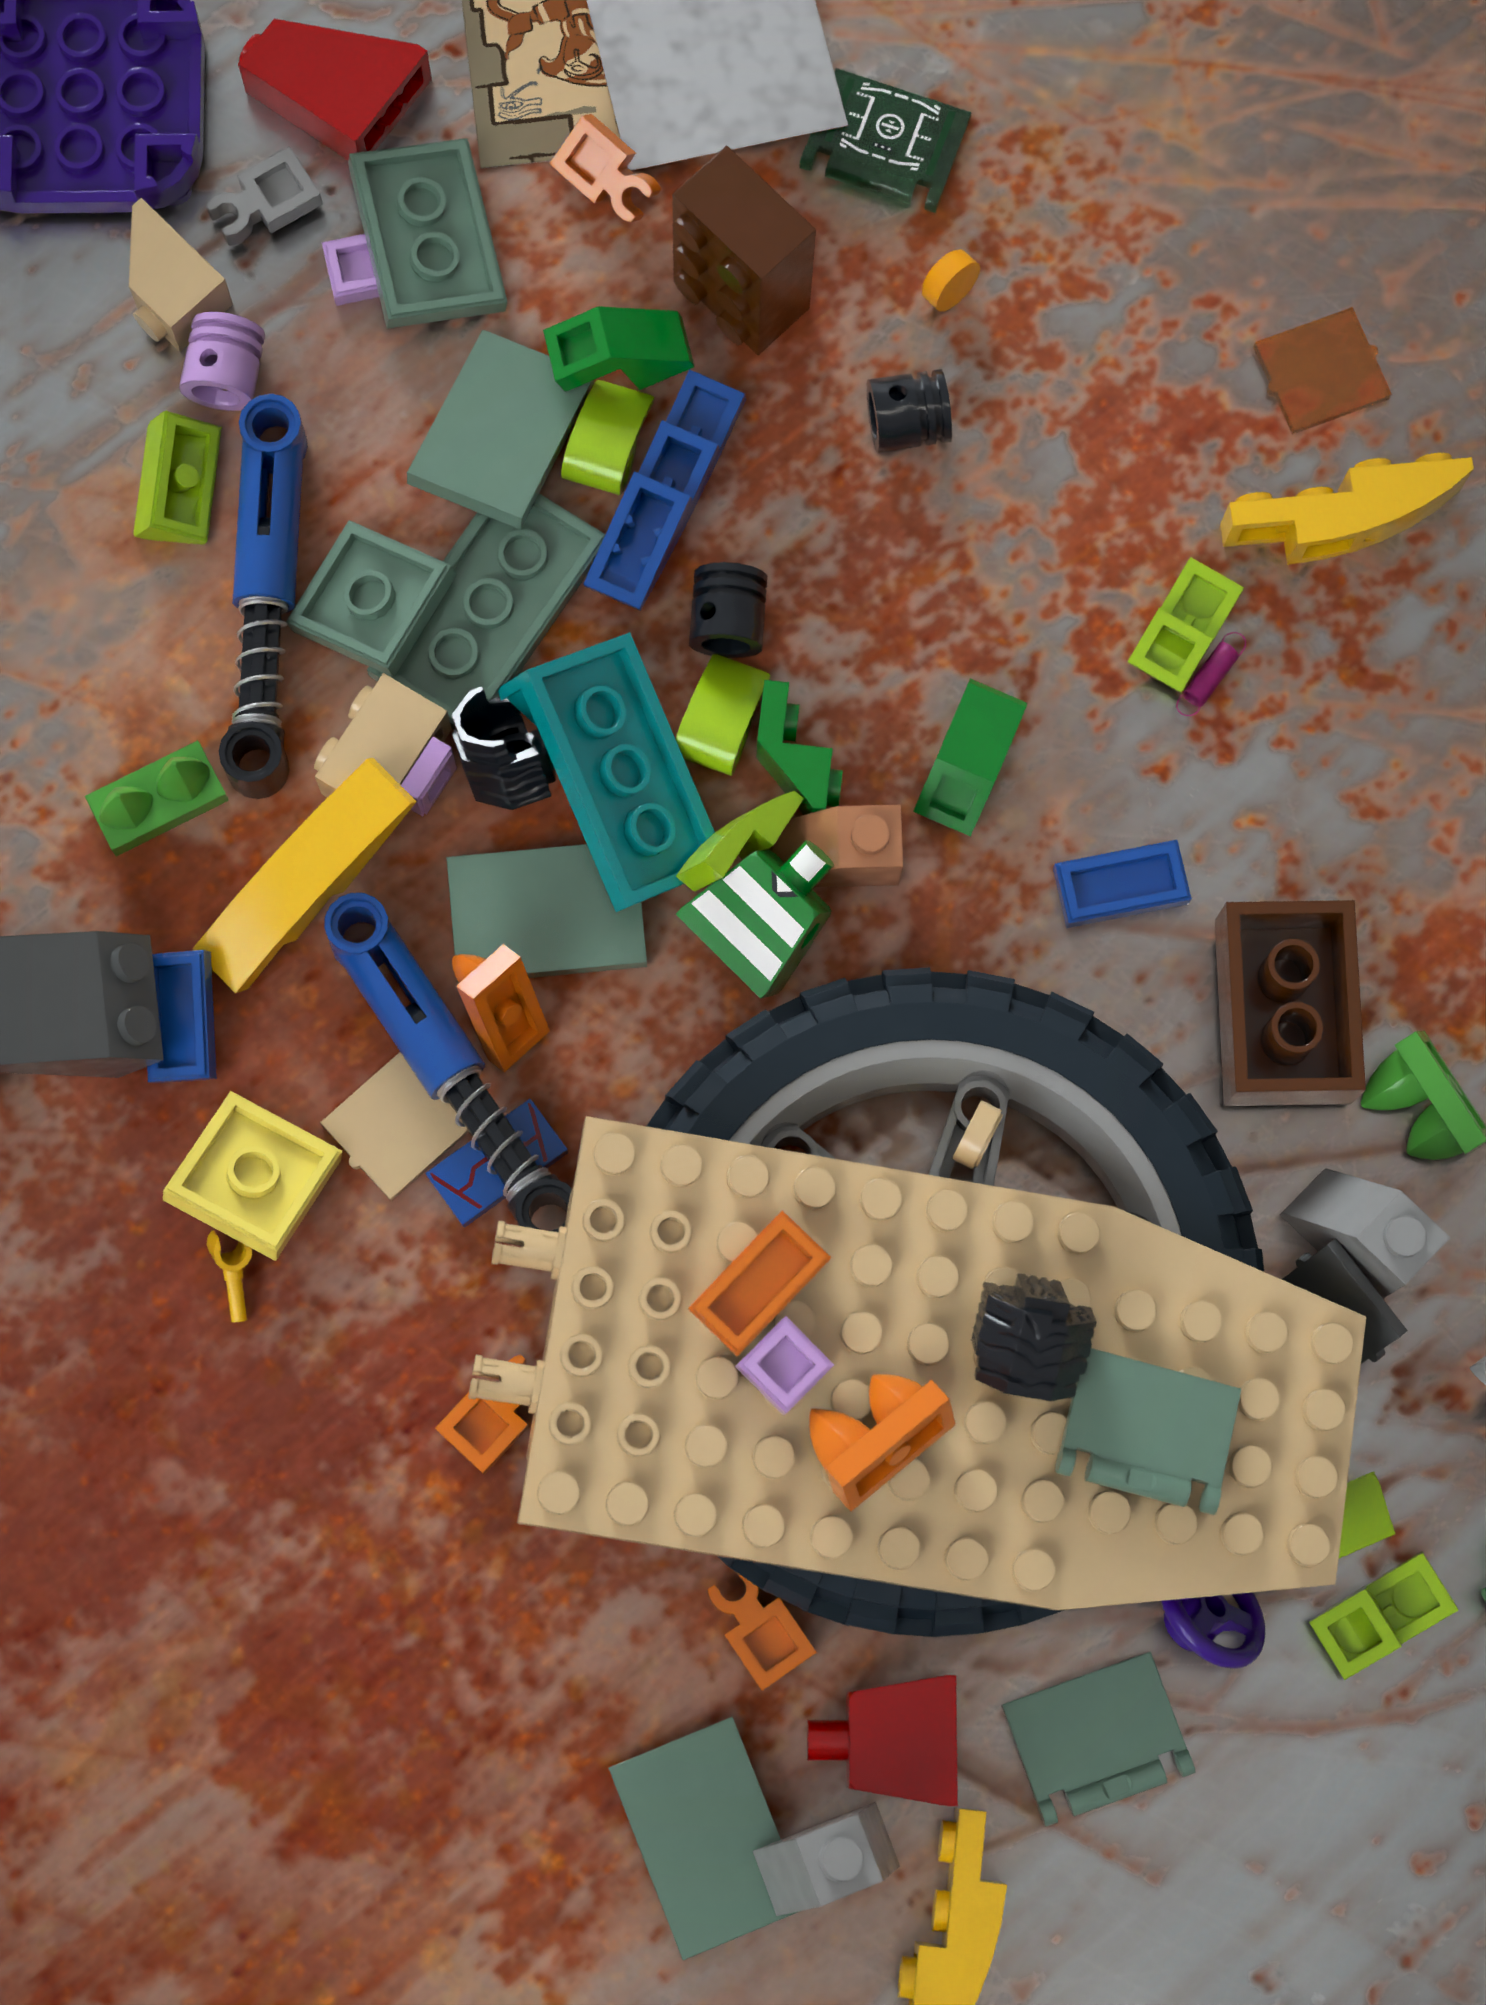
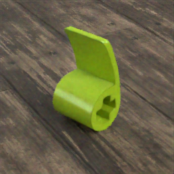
M596 380L584 402L569 438L562 463L561 478L621 496L632 470L637 437L654 403V397L650 394L606 381Z
M717 654L712 655L693 693L676 736V741L683 758L732 776L742 755L752 717L763 695L764 679L770 680L771 675Z

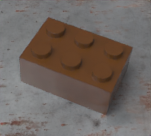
M726 145L672 194L673 280L679 291L690 302L696 305L702 302L717 316L716 322L729 340L736 345H741L744 342L757 355H760L810 309L816 229Z
M1355 900L1226 902L1215 919L1224 1106L1352 1104L1366 1090Z

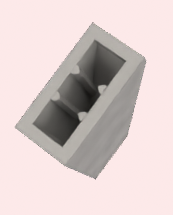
M1327 1168L1280 1214L1317 1251L1336 1238L1383 1299L1406 1285L1451 1238L1401 1190Z
M876 1802L753 1851L776 1916L824 1906L884 1881L900 1867Z

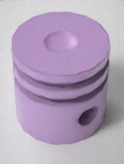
M203 312L197 314L192 319V331L189 334V346L186 349L179 385L180 392L187 399L206 407L226 411H240L254 398L260 367L259 359L262 357V345L266 336L265 332L257 323L234 314L223 312Z

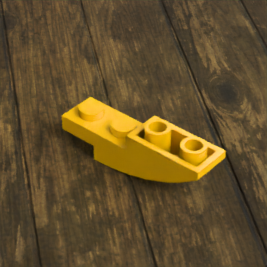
M1432 453L1419 457L1415 462L1391 464V461L1386 458H1373L1357 463L1354 468H1349L1338 489V493H1334L1330 487H1313L1299 492L1294 497L1273 498L1272 494L1267 492H1254L1242 495L1235 502H1229L1220 523L1223 547L1284 542L1287 565L1318 561L1355 552L1411 528L1440 509L1460 492L1474 469L1472 457L1452 459V456L1448 453Z
M955 1807L953 1821L942 1820L938 1861L949 1863L947 1890L935 1889L931 1921L932 1931L943 1932L942 1943L915 1941L913 1957H901L898 1998L909 1999V2005H975L993 1959L1002 1924L1007 1884L1001 1881L980 1879L987 1814L985 1811Z

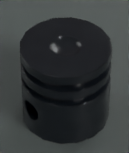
M942 369L932 370L931 377L928 376L927 371L917 372L916 379L913 378L912 374H903L867 380L868 414L876 452L920 447L922 440L925 441L926 445L936 444L937 438H940L941 443L951 442V408L947 383Z
M728 562L709 563L695 569L689 646L693 650L705 655L712 656L717 654L726 658H745L762 652L766 606L764 603H766L768 575L763 570L753 566Z

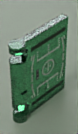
M836 68L834 74L848 126L811 133L803 150L799 168L811 172L818 152L830 155L825 170V177L907 204H911L918 184L930 188L926 196L924 209L936 213L972 112Z

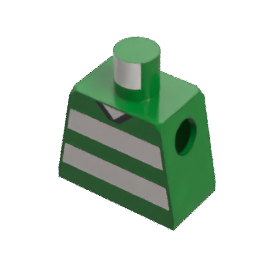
M805 840L786 862L781 860L770 849L755 851L730 869L723 878L712 883L681 907L676 915L760 999L777 995L784 988L831 915V908L812 889L834 867V864L819 847L808 840Z

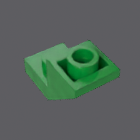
M597 306L543 330L555 382L565 392L618 369H621L636 387L642 390L695 367L683 319L678 311Z
M970 678L913 812L971 836L995 784L1028 703Z
M764 679L756 758L785 793L796 791L804 798L798 807L803 815L825 810L826 806H839L843 770L831 769L833 748L783 743V741H796L800 704L788 703L789 682Z

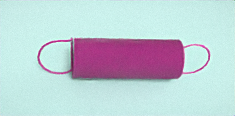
M1231 632L1223 637L1222 642L1217 645L1184 690L1185 696L1181 695L1179 697L1176 708L1180 714L1184 716L1195 715L1201 706L1206 703L1244 651L1246 639L1242 634ZM1236 633L1244 638L1245 646L1240 654L1231 645L1223 642L1227 635ZM1182 696L1193 705L1199 706V709L1194 714L1186 715L1179 711L1178 702Z

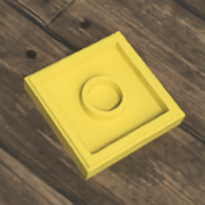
M230 1091L163 1190V1201L276 1261L340 1163L342 1150Z

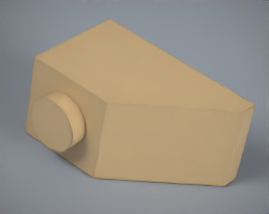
M142 198L132 205L129 288L137 306L133 316L141 328L153 340L159 342L165 337L181 352L189 345L188 339L192 331V319L195 315L203 312H226L233 305L225 278Z

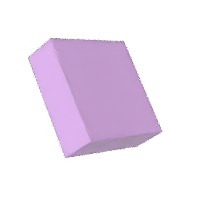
M365 234L322 242L336 306L379 297Z
M435 737L431 738L401 784L417 801L411 810L422 817L424 813L427 815L457 769L452 747Z
M785 1316L735 1367L782 1415H785L834 1364Z

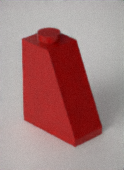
M275 18L262 34L256 33L246 42L238 63L247 94L346 160H349V154L377 150L432 80L428 51L418 44Z

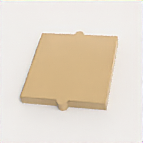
M401 1052L320 1122L349 1154L350 1166L353 1169L361 1168L391 1201L469 1132L466 1127L458 1126L455 1123L457 1113L450 1103H444L440 1099H431Z

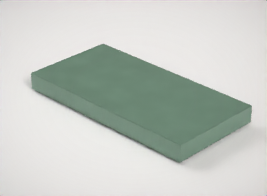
M540 493L521 530L477 512L443 560V562L452 566L457 576L393 679L447 710L451 728L455 730L456 727L452 713L470 690L482 686L488 700L499 697V688L520 673L587 576L606 534ZM371 667L367 668L369 677L378 682L383 673Z

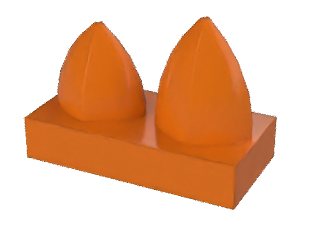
M502 944L487 959L471 954L455 955L452 958V966L459 982L456 987L486 1057L505 1073L547 1035L550 1029L521 957Z
M873 1375L870 1381L869 1403L877 1425L871 1430L860 1421L840 1412L818 1408L810 1410L809 1430L816 1456L827 1472L833 1493L850 1512L956 1425L949 1397L932 1379L924 1386H921L917 1382L902 1376Z

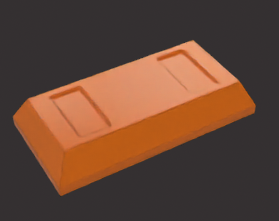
M782 1210L691 1304L688 1310L738 1357L822 1269L831 1257Z

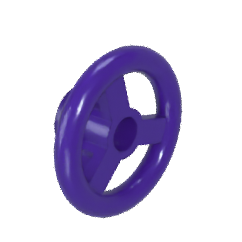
M1253 1592L1232 1594L1240 1609L1228 1604L1223 1595L1161 1601L1164 1610V1623L1172 1639L1183 1649L1194 1652L1204 1660L1219 1667L1238 1669L1253 1663L1263 1650L1266 1629L1261 1607ZM1223 1631H1237L1245 1635L1243 1644L1238 1648L1223 1647L1213 1640Z

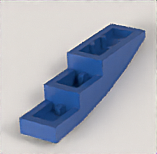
M689 369L667 420L661 421L639 472L634 471L583 583L585 587L639 611L642 610L717 464L746 401L745 393Z

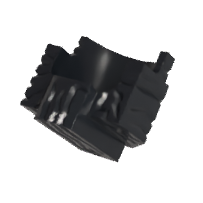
M482 686L470 690L452 713L456 727L452 736L475 801L514 810L551 797L548 784L556 782V772L538 729L528 733L520 714L521 712L508 699L501 701L500 697L488 700Z
M1017 1274L1015 1286H998L995 1283L983 1282L982 1302L978 1305L976 1324H974L971 1338L975 1355L978 1356L976 1361L978 1366L975 1368L974 1373L975 1380L1005 1394L1033 1399L1056 1401L1075 1397L1076 1383L1079 1381L1080 1375L1086 1372L1088 1365L1086 1358L1090 1355L1091 1339L1094 1336V1328L1097 1323L1091 1307L1080 1305L1075 1307L1070 1304L1064 1288L1058 1280L1048 1281L1045 1277L1038 1279L1034 1275L1027 1277L1025 1274Z

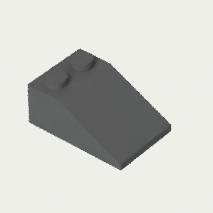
M88 931L0 936V1073L120 1078L164 1060L150 935Z

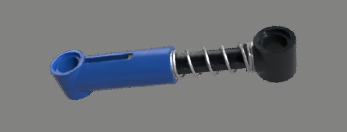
M272 393L259 395L250 400L242 409L239 418L242 453L232 604L244 616V626L237 631V637L242 643V654L235 660L236 666L241 670V677L233 690L239 697V708L232 714V725L228 727V731L222 738L219 747L220 763L232 786L243 796L253 799L268 798L279 792L287 782L290 771L288 757L284 750L282 721L276 713V709L282 707L281 703H277L278 682L284 680L282 676L278 675L279 655L286 652L283 648H280L281 628L287 625L281 618L282 614L290 612L295 606L303 459L308 448L299 411L293 402L284 396ZM279 426L288 430L285 436L276 442H265L259 439L261 434L270 427ZM269 473L273 474L271 518L267 517ZM252 750H264L270 754L265 766L257 771H245L239 768L243 756Z
M349 893L339 897L330 905L325 915L324 924L335 959L346 969L431 1099H440L444 1103L451 1104L457 1113L455 1123L458 1126L467 1128L473 1137L471 1147L474 1150L483 1152L489 1161L487 1171L490 1174L498 1175L505 1185L503 1195L509 1201L507 1207L516 1219L517 1225L539 1229L531 1222L534 1213L545 1205H557L567 1212L572 1188L567 1183L560 1181L557 1175L551 1174L547 1168L535 1162L539 1155L531 1156L519 1138L523 1131L515 1132L503 1114L507 1107L499 1108L487 1090L490 1088L491 1083L483 1084L479 1078L485 1068V1062L389 921L384 906L375 897L365 893ZM358 922H366L375 927L373 935L363 942L352 943L343 938L345 931L351 925ZM383 963L411 1004L404 1007L378 968ZM559 1228L546 1231L558 1232Z

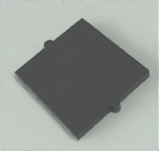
M1336 1238L1313 1256L1309 1253L1303 1254L1296 1260L1297 1268L1281 1279L1366 1316L1361 1364L1368 1359L1372 1362L1378 1361L1385 1355L1384 1348L1408 1331Z

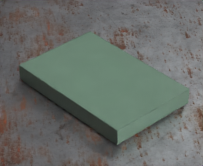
M468 138L349 154L348 166L387 329L505 312L508 301Z
M482 330L407 471V484L521 530L579 416L584 402L594 385V380L565 392L555 382L548 355Z
M587 844L447 857L455 955L471 954L487 959L504 944L521 957L529 978L647 967L642 904L640 902L615 912Z
M733 1717L609 1767L682 1960L691 1958L798 1913L794 1912L776 1916L753 1854L754 1850L779 1841L781 1838Z

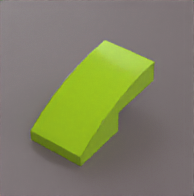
M1190 557L1127 663L1177 692L1182 693L1235 606L1244 587Z
M796 791L780 795L732 820L699 846L682 866L676 877L694 892L723 878L737 856L745 859L755 851L766 850L774 846L804 798Z
M1422 1551L1310 1620L1309 1623L1343 1679L1346 1680L1399 1649L1404 1642L1454 1614L1459 1609Z

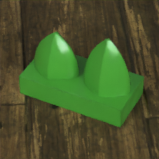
M198 740L85 796L115 856L131 850L229 801Z
M1416 1031L1395 1044L1397 1050L1382 1061L1370 1077L1361 1100L1362 1107L1373 1110H1396L1410 1107L1428 1098L1430 1099L1432 1104L1419 1115L1409 1134L1406 1151L1410 1156L1429 1160L1448 1159L1463 1152L1465 1154L1473 1152L1486 1144V1124L1426 1032Z

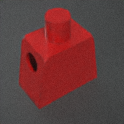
M944 1675L847 1692L846 1720H807V1760L846 1761V1783L848 1789L943 1806H958L956 1675Z

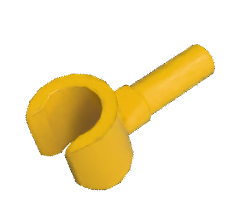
M213 1230L207 1237V1247L215 1263L223 1269L224 1281H226L231 1322L246 1321L247 1314L242 1283V1268L249 1263L252 1257V1248L238 1241V1245L232 1252L220 1253L219 1237Z

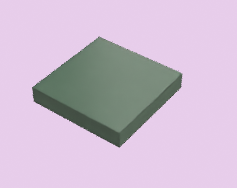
M349 520L286 623L292 632L394 678L457 574L450 564Z

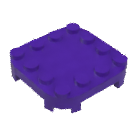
M0 0V210L20 214L132 212V205L140 198L153 210L165 208L168 205L178 206L190 198L192 185L198 178L201 168L204 139L205 43L194 1Z

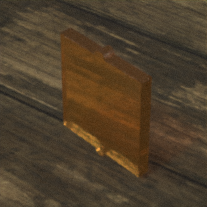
M1353 307L1256 341L1253 346L1269 381L1267 393L1270 396L1276 397L1292 435L1384 402L1392 396L1376 360L1378 348L1375 345H1369Z

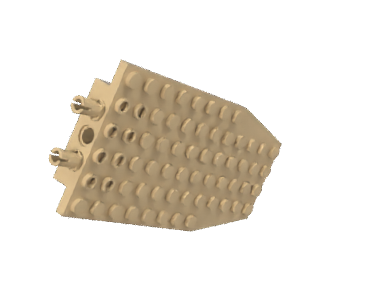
M586 1116L574 1185L569 1197L565 1227L560 1226L558 1232H552L498 1221L495 1242L519 1245L521 1247L495 1243L491 1264L498 1265L499 1263L551 1272V1279H556L543 1359L537 1360L536 1366H530L476 1355L472 1375L499 1379L500 1382L472 1378L469 1389V1399L479 1398L529 1406L528 1413L533 1414L526 1455L528 1461L517 1524L1055 1611L1336 1585L1366 1316L1117 1207ZM783 1210L831 1259L736 1357L688 1308ZM1017 1274H1025L1027 1277L1034 1275L1038 1279L1045 1277L1048 1281L1058 1280L1061 1282L1070 1304L1075 1307L1078 1305L1091 1307L1097 1323L1094 1328V1336L1091 1339L1092 1349L1241 1388L1221 1486V1499L1216 1514L1211 1515L1200 1512V1498L1205 1484L1191 1481L1192 1487L1188 1503L1185 1507L1085 1481L1086 1466L1090 1458V1453L1076 1450L1075 1466L1070 1477L1055 1473L1056 1460L1061 1448L1071 1398L1045 1401L1010 1395L975 1380L974 1373L975 1368L978 1366L976 1362L978 1356L975 1355L971 1338L974 1324H976L978 1305L982 1302L983 1282L995 1283L998 1286H1015ZM787 1316L834 1366L787 1414L782 1415L735 1366ZM873 1375L902 1376L917 1382L921 1386H924L932 1379L949 1397L956 1425L850 1512L833 1493L827 1472L816 1456L809 1430L810 1410L818 1408L840 1412L860 1421L871 1430L877 1425L869 1403V1388Z

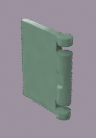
M1091 1348L1090 1355L1086 1358L1088 1362L1086 1372L1080 1375L1079 1381L1076 1383L1075 1397L1071 1398L1061 1448L1056 1460L1055 1473L1070 1477L1075 1466L1076 1450L1090 1453V1458L1086 1466L1085 1481L1185 1507L1188 1503L1192 1487L1191 1481L1205 1484L1200 1498L1199 1510L1200 1512L1215 1515L1221 1499V1486L1241 1388Z
M1151 1651L1001 1705L1045 1827L1058 1823L1056 1809L1049 1797L1050 1794L1064 1790L1070 1811L1075 1817L1166 1784L1167 1777L1158 1755L1166 1752H1173L1175 1764L1182 1777L1196 1772Z

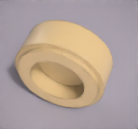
M982 1100L980 1101L952 1160L972 1170L974 1167H978L1003 1117L1001 1109Z

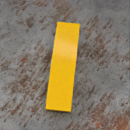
M373 757L366 759L268 859L193 947V950L211 952L212 970L234 993L248 989L281 947L298 939L331 896L343 893L417 801Z

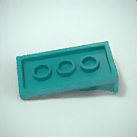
M631 633L527 669L503 684L498 690L500 700L508 699L538 728L615 912L684 885L676 877L677 873L689 857L715 831Z

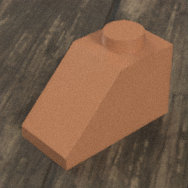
M901 805L836 806L792 818L774 846H772V852L784 862L791 857L805 840L819 847L831 859L834 867L815 887L899 885L903 870Z

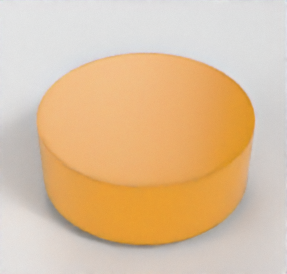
M962 249L947 253L931 268L925 277L922 285V296L940 312L951 309L974 286L980 274V265Z

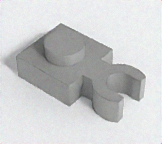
M288 146L237 175L243 190L239 194L230 192L217 194L207 202L206 207L213 221L225 214H235L238 216L233 224L222 229L228 246H233L245 241L250 236L253 225L261 220L272 234L323 205L319 190L291 147Z

